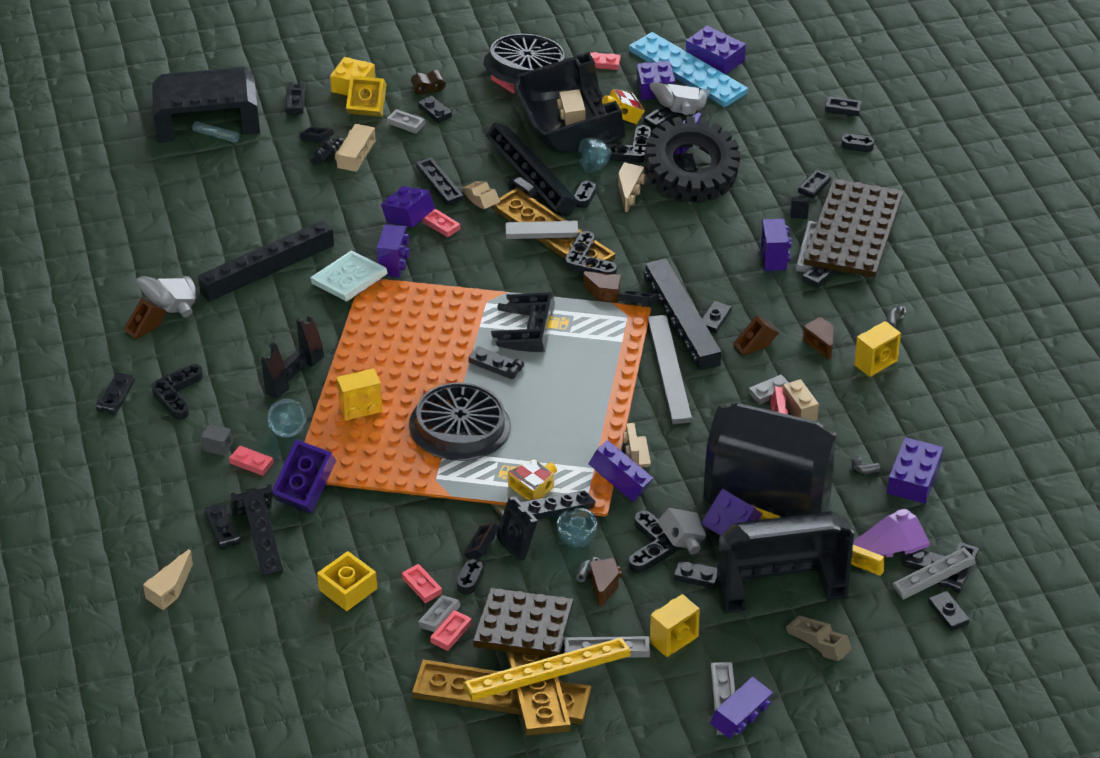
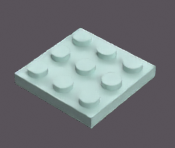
M351 250L310 277L312 284L348 301L388 273L386 267Z

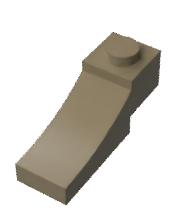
M798 616L786 626L788 634L809 643L820 651L825 658L839 661L852 650L848 636L833 632L831 625L828 623Z

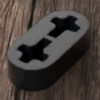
M845 134L842 136L841 146L846 150L871 152L874 149V139L870 136Z
M515 177L508 183L511 191L518 188L533 199H536L538 196L535 187L521 177Z
M584 181L580 184L574 195L579 201L577 207L586 208L590 205L596 193L594 182Z
M472 559L464 564L457 578V589L460 593L471 594L475 591L483 575V565L479 560Z

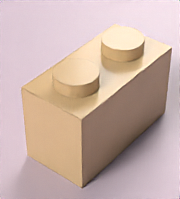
M580 90L559 92L560 99H557V107L560 109L561 120L564 119L565 125L586 120V111Z
M802 380L783 384V394L786 396L785 406L792 416L817 421L819 403Z

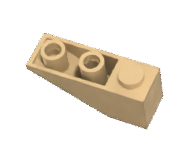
M623 163L618 173V188L625 212H628L630 206L634 205L635 197L639 195L641 185H644L646 181L643 166Z
M188 549L182 555H179L173 562L165 566L143 584L145 598L160 609L164 610L178 599L193 565L191 550Z

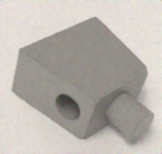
M668 508L657 521L674 546L687 548L690 554L698 553L701 549L699 544L706 536L698 514L696 512Z

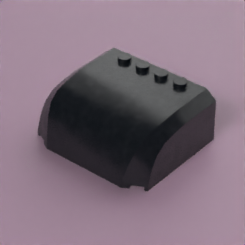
M590 52L517 74V82L514 85V89L535 131L545 145L553 151L561 153L579 151L626 137L622 112L617 102L613 101L602 104L604 96L599 89L595 61ZM579 89L586 111V120L566 126L564 119L561 120L560 109L557 107V99H560L559 92Z
M243 66L161 74L152 83L153 116L157 143L175 141L172 114L240 108L243 135L260 133L254 73Z
M735 403L731 404L730 407L722 408L718 406L707 442L703 497L712 505L720 491L724 489L749 505L780 517L825 512L831 496L836 433L831 434L823 429L824 425L817 421Z
M828 511L739 522L730 525L719 539L716 584L725 614L746 610V594L742 584L743 579L818 570L827 601L848 598L854 531L850 523L836 513Z

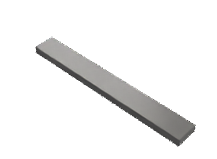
M667 315L649 316L648 324L672 424L691 423L692 416Z

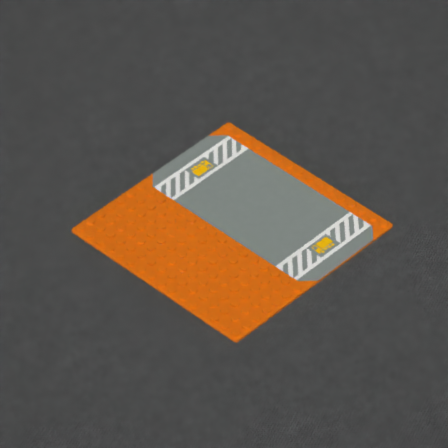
M380 279L355 295L304 442L332 452L336 459L325 485L506 505L508 498L514 496L520 502L527 501L508 487L507 472L531 460H537L544 466L552 462L557 467V472L554 474V487L543 498L585 490L596 501L594 508L573 513L605 517L609 513L614 485L588 465L597 448L607 440L622 451L624 442L623 432H626V424L628 423L651 308L642 307L641 305L554 297L555 307L553 315L549 318L545 352H526L499 347L495 342L498 339L491 336V331L527 329L529 315L503 312L497 309L499 303L507 304L509 302L506 298L507 294L523 293ZM479 346L513 360L520 359L524 362L525 366L521 371H518L515 379H509L468 363L471 353ZM374 368L381 382L383 412L345 421L339 407L336 377ZM448 383L475 384L491 391L501 401L510 419V434L506 442L498 450L485 457L463 461L444 459L430 454L415 442L409 429L411 413L423 395L435 387ZM436 426L427 427V428H428L429 430H431L432 428H434V427H436ZM469 429L471 435H476L474 432H472V431ZM481 429L486 434L490 433L489 431Z

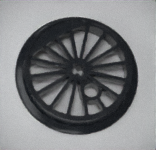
M512 34L494 41L490 51L485 55L483 63L485 69L492 76L504 82L515 84L517 82V74L565 60V53L558 43L546 37L533 34Z
M448 383L431 389L420 399L409 419L410 433L422 449L440 458L459 461L478 459L495 452L506 442L511 428L509 416L498 397L491 391L470 383ZM436 426V427L432 428L431 430H429V429L427 428V427ZM469 429H470L472 432H474L476 435H471ZM481 429L489 431L490 433L486 434Z

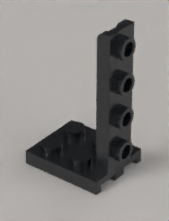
M268 484L266 488L255 490V488L247 489V492L241 494L231 493L230 501L232 515H247L263 576L283 572L267 511L272 504L273 490L271 484Z
M585 490L520 502L515 496L509 497L496 537L518 561L525 560L538 519L592 509L596 501Z

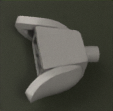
M659 82L650 84V89L661 105L669 107L673 112L683 113L684 115H694L696 111L703 109L710 95L708 89H700L699 91V88Z
M141 276L136 279L137 285L154 304L163 307L169 313L180 312L183 317H188L192 314L190 307L195 303L196 289L189 276L157 280Z

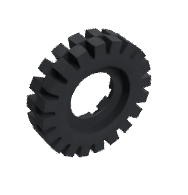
M686 116L684 124L681 117L672 118L671 124L668 121L661 123L660 128L656 127L651 132V136L648 137L643 161L645 173H648V179L651 184L657 183L656 189L661 193L669 189L668 197L676 199L678 194L681 193L682 201L690 202L691 196L694 195L696 203L705 202L707 195L710 201L718 198L719 193L721 195L727 193L729 187H732L735 183L741 158L736 140H731L732 135L727 130L721 133L722 126L714 123L709 128V120L701 118L699 124H695V117ZM680 146H700V150L710 155L711 164L704 171L687 172L675 164L673 159L675 150Z

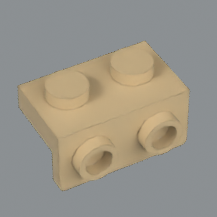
M627 423L626 432H623L624 444L627 443V446H625L626 456L640 467H650L651 462L646 437H637L635 424Z

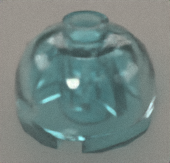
M587 138L580 142L579 153H582L580 163L587 173L604 169L611 156V151L606 143L598 138Z
M287 398L281 399L272 404L267 412V424L272 433L278 437H294L305 426L306 413L297 401Z
M575 508V511L570 512L568 510L564 511L557 520L558 536L569 547L583 548L593 542L598 531V522L595 519V515L583 508Z

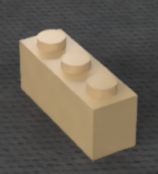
M355 124L352 130H349L344 143L335 153L337 168L357 172L376 141L374 127Z

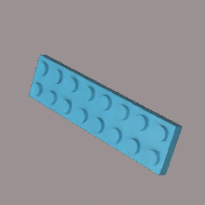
M653 32L629 45L630 52L649 63L670 61L674 78L689 87L699 88V91L700 89H708L710 91L708 98L723 107L748 94V87Z

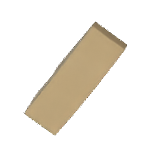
M476 181L461 188L467 198L480 208L486 209L500 202L496 190L490 189L487 182Z

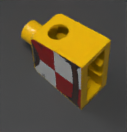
M613 89L609 96L605 95L602 99L603 105L616 101L621 109L623 120L634 124L639 122L645 112L632 92Z
M531 460L507 472L508 487L527 501L541 499L553 489L554 474L557 472V467L552 462L544 466L537 460Z

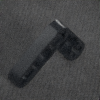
M646 125L636 127L633 146L618 144L599 145L597 148L598 157L602 160L643 162L648 137L651 136V128Z
M590 231L581 232L566 256V268L580 273L587 271L617 274L615 263L588 256L594 247L595 235Z
M191 364L153 382L152 392L154 397L173 418L182 420L188 417V404L177 392L199 382L203 378L202 367L198 364ZM177 379L182 380L181 382H178V383H174V382H173L174 380H177ZM168 398H175L173 401H166Z
M639 511L635 515V527L652 541V543L629 557V568L636 573L646 571L673 555L679 549V547L671 543L658 524V519L648 511ZM660 530L662 533L656 535L652 531ZM657 551L659 552V554L653 556L650 555L649 552Z

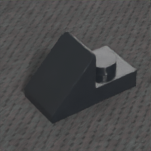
M791 196L790 217L808 219L810 198Z

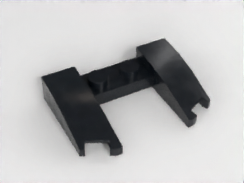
M553 292L507 294L506 298L509 302L507 304L499 303L497 305L498 311L529 315L527 329L491 331L492 338L498 339V341H495L496 345L517 351L545 352L549 318L553 315L555 307Z
M307 316V323H304V319L301 318L296 320L299 348L284 362L278 346L274 342L269 345L271 356L267 359L261 358L266 395L278 400L289 389L288 381L295 374L303 369L306 364L313 367L324 357L321 338L311 316Z

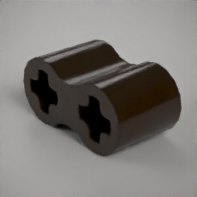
M433 70L427 74L416 73L411 78L412 85L419 95H424L429 91L440 92L446 87L445 80L438 70Z

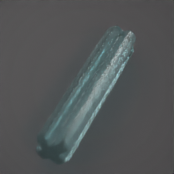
M195 122L192 126L193 131L235 143L240 139L238 132L201 122Z

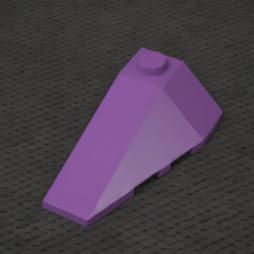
M901 509L896 513L888 515L854 540L853 545L881 556L886 555V558L893 557L895 552L904 551L905 554L924 549L930 546V542L918 518L907 509Z

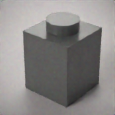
M209 424L200 437L203 451L225 456L233 444L231 429Z

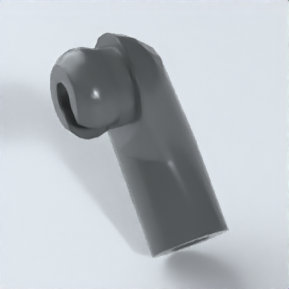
M899 306L890 310L887 314V323L895 328L896 321L904 317L906 309L903 306Z
M853 457L851 459L852 469L863 475L880 473L879 463L866 465L862 463L860 457Z
M592 557L590 560L583 561L580 564L576 579L579 582H584L587 575L590 574V562L600 559Z

